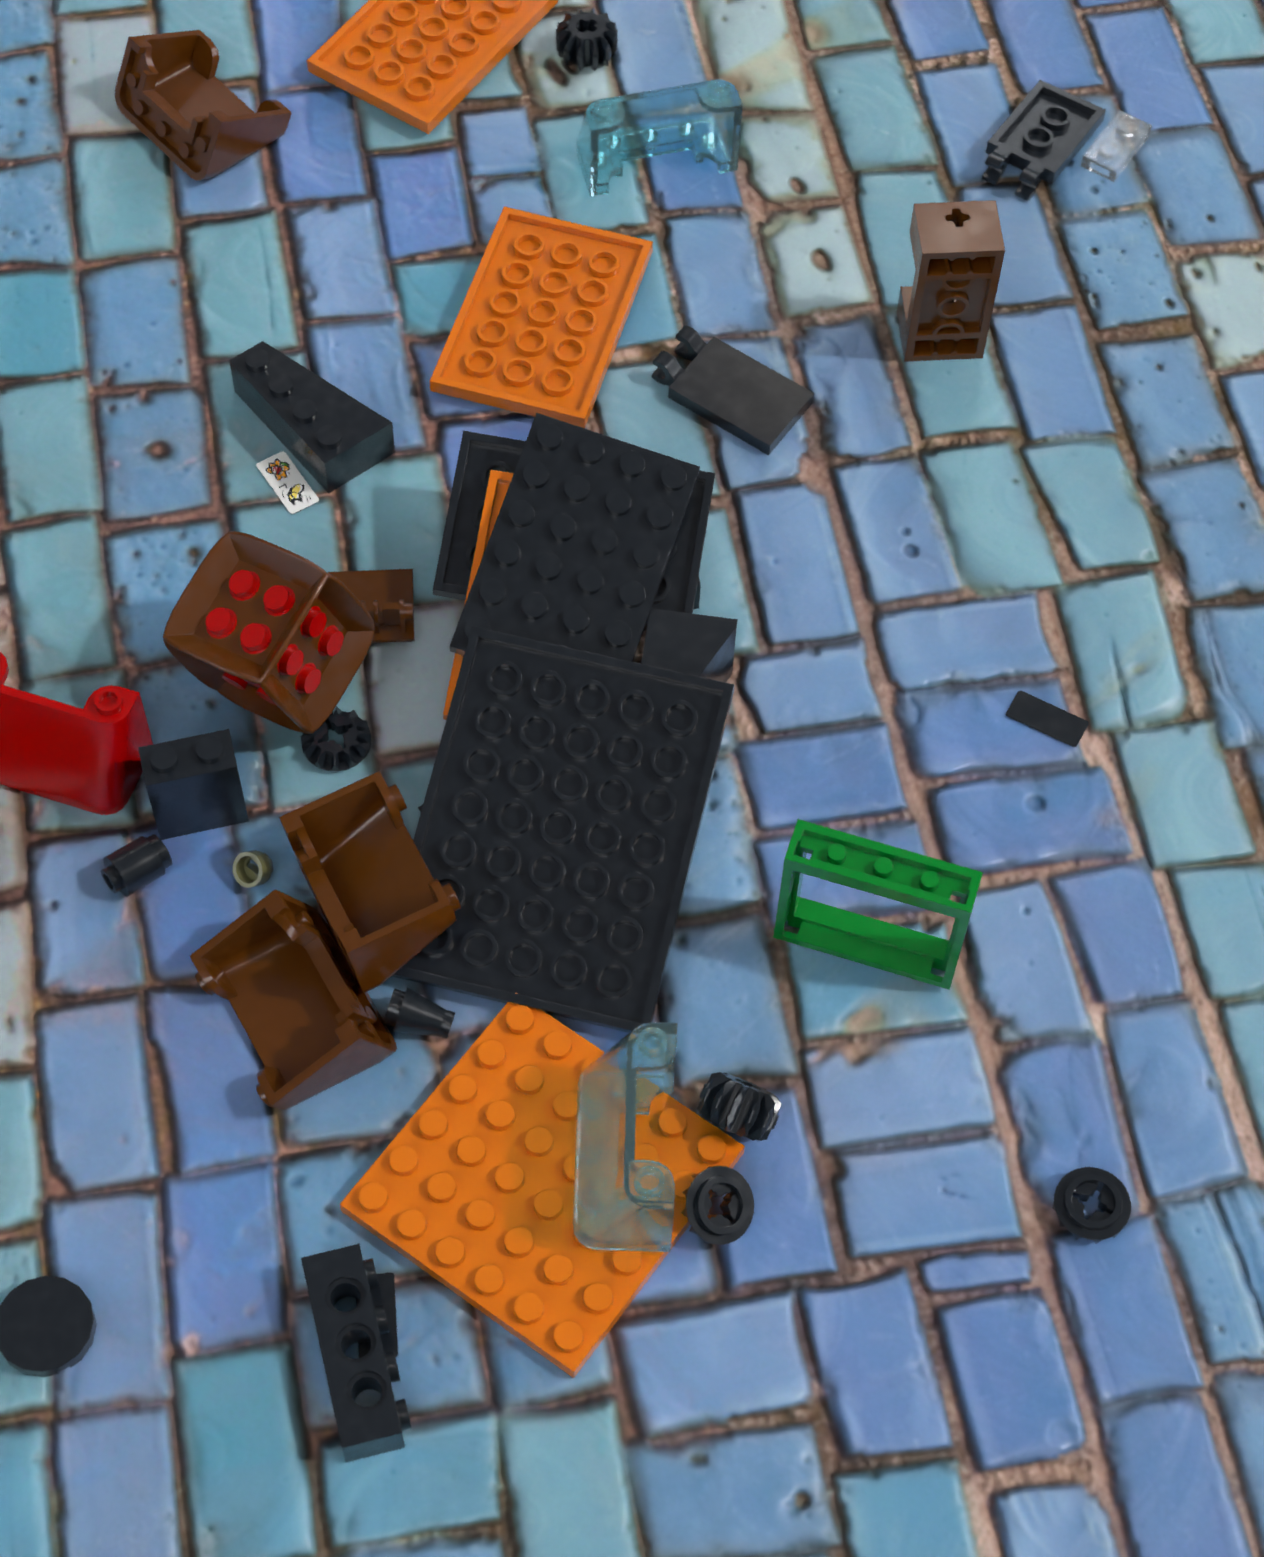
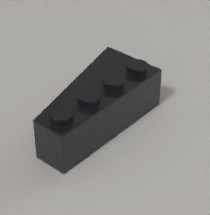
M262 341L229 360L235 393L328 493H331L395 453L393 424L391 421L266 342Z

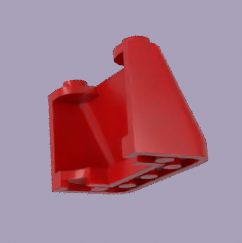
M0 652V784L99 815H111L122 810L128 803L143 773L138 747L153 745L140 692L114 685L103 686L90 695L83 709L3 685L7 679L9 667L7 659Z

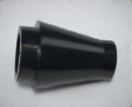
M408 987L406 992L394 988L383 1024L394 1027L393 1032L438 1036L447 1039L456 1012L446 1010Z

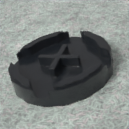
M41 1276L26 1280L11 1290L0 1305V1351L9 1365L25 1375L48 1377L58 1374L57 1371L64 1370L68 1366L71 1368L80 1362L93 1344L97 1326L91 1301L80 1286L63 1277Z

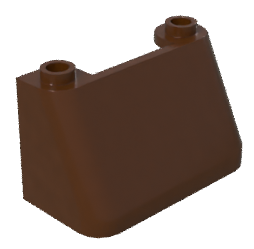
M201 30L128 37L115 86V101L118 109L190 178L195 181L212 179L285 134L292 112L275 99L264 100L260 103L257 113L252 111L215 77L219 63V52L212 40Z
M380 771L279 817L301 871L363 994L382 985L456 921L454 911L461 909L458 898L450 883L441 886L438 879L434 880L404 825L400 812L407 809L401 792L396 784L388 787Z
M274 889L190 955L198 971L195 974V978L200 987L211 996L217 994L229 1000L265 1067L257 1073L259 1084L256 1085V1090L263 1102L271 1108L287 1110L381 1063L397 1050L392 1034L387 1026L383 1024L384 1021L368 993H362L324 918L310 905Z

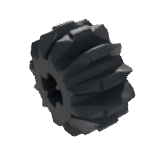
M578 8L576 15L565 14L563 22L558 23V28L556 29V50L558 51V56L564 58L566 66L577 64L579 71L584 67H591L595 71L598 64L608 66L611 57L616 55L618 49L617 28L615 22L609 20L607 13L597 15L594 8L590 12H583Z
M717 1072L712 1073L707 1084H704L699 1096L701 1099L697 1110L702 1118L711 1122L712 1125L723 1128L725 1131L732 1132L740 1137L743 1136L753 1141L767 1140L771 1129L775 1128L779 1118L778 1112L782 1104L774 1093L767 1091L765 1088L739 1077Z

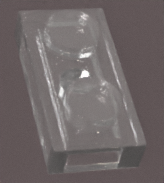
M1119 110L1085 152L1081 167L1114 182L1148 139L1152 125Z

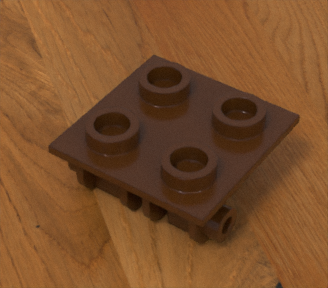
M413 569L328 572L340 580L371 615L375 625L372 643L415 641Z

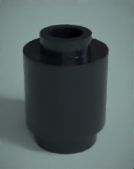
M152 834L147 838L140 836L104 857L105 868L101 870V875L113 893L120 891L128 897L165 875V869L172 865V859L166 846L157 835Z

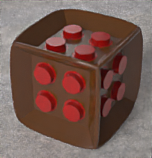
M228 531L208 552L181 594L166 623L163 641L169 652L193 676L206 686L217 690L231 702L290 730L312 734L330 716L357 673L372 643L375 625L371 615L356 596L340 580L327 573L315 563L253 535Z

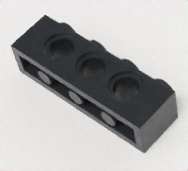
M360 1244L302 1257V1266L345 1463L405 1448L402 1431L412 1428L405 1398L395 1401L391 1383L401 1380L394 1351L384 1353L380 1337L390 1334L384 1305L373 1306L370 1289L379 1287L373 1258L363 1260ZM351 1296L360 1301L358 1306L351 1311L342 1312L334 1308L335 1304L343 1297ZM354 1343H365L371 1347L369 1352L359 1359H352L345 1355L346 1349ZM365 1390H375L381 1394L380 1400L373 1406L362 1407L355 1403L356 1397Z

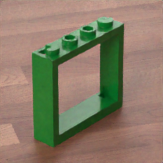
M798 819L784 858L773 938L950 990L983 872ZM807 853L812 854L810 859L806 858ZM803 874L954 917L955 920L950 939L945 940L802 898L800 893ZM951 895L961 897L960 902L951 901ZM786 921H788V926L799 928L798 934L784 930ZM932 968L945 971L944 977L931 974Z

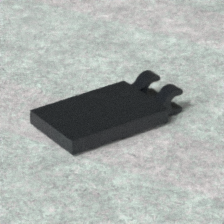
M1039 80L988 141L985 153L989 154L985 164L989 167L982 175V179L996 185L1008 164L1023 171L1018 180L1022 181V183L1016 190L1015 195L1029 201L1035 194L1041 180L1050 184L1054 183L1101 125L1106 109Z
M684 325L676 334L675 339L680 341V343L674 349L678 356L692 361L686 369H683L676 358L666 351H661L653 360V365L658 368L652 373V378L660 384L669 386L668 398L767 455L774 450L813 403L814 393L716 337H713L706 344L698 332L689 326Z

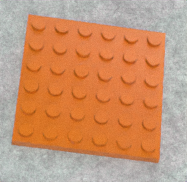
M507 1002L342 1200L340 1209L341 1212L568 1375L575 1378L689 1227L688 1218L681 1213L686 1208V1196L682 1192L689 1188L692 1183V1175L700 1173L710 1166L733 1168L744 1154L745 1146L543 1010Z

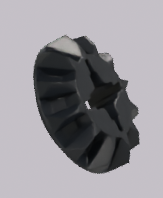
M337 706L314 733H303L300 736L305 757L314 766L326 771H343L358 765L367 756L372 742L367 720H362L358 717L355 710L344 712ZM328 730H335L338 735L343 734L344 748L334 740H329Z
M710 1166L702 1172L692 1175V1183L689 1188L682 1192L686 1196V1208L681 1213L688 1218L691 1225L689 1231L697 1234L703 1239L704 1243L724 1245L739 1239L749 1228L754 1214L753 1193L746 1179L736 1170L726 1166ZM726 1194L720 1204L723 1212L722 1215L711 1214L707 1216L713 1205L710 1195L712 1197H720Z
M1082 1167L1069 1172L1060 1180L1055 1189L1052 1209L1056 1211L1060 1227H1066L1074 1234L1076 1240L1084 1238L1093 1240L1097 1244L1101 1240L1110 1237L1115 1238L1125 1227L1131 1213V1200L1126 1187L1112 1173L1100 1168ZM1095 1191L1100 1192L1097 1198L1099 1200L1098 1208L1103 1210L1104 1213L1095 1211L1088 1219L1083 1218L1085 1215L1083 1213L1085 1205L1078 1200L1087 1202L1090 1196L1093 1197Z

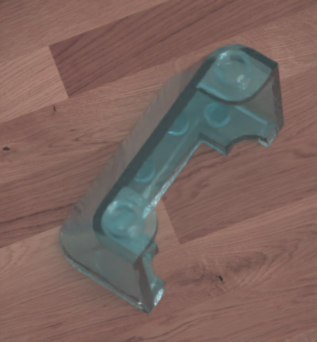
M717 79L605 98L592 102L585 112L576 139L577 158L590 197L609 193L610 178L613 175L615 177L623 176V161L691 150L696 163L703 162L704 158L711 159L717 164L719 174L737 171L743 104L735 86L728 81Z
M651 1022L638 1026L588 1065L580 1074L577 1098L573 1228L578 1241L587 1248L595 1250L671 1252L675 1201L674 1178L670 1170L660 1162L635 1160L636 1114L649 1115L651 1102L658 1094L663 1091L664 1093H673L675 1055L677 1050V1023Z

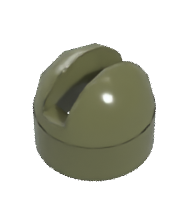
M251 850L242 852L237 855L233 862V875L236 881L246 888L263 885L269 880L273 872L272 860L266 853ZM250 860H253L257 865L250 863Z

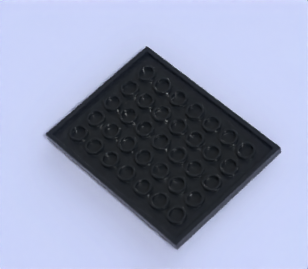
M472 626L413 839L434 880L438 879L441 886L450 883L458 898L461 909L454 911L456 921L394 973L392 977L501 1003L510 1002L543 1010L548 1014L648 1037L732 702L734 684Z

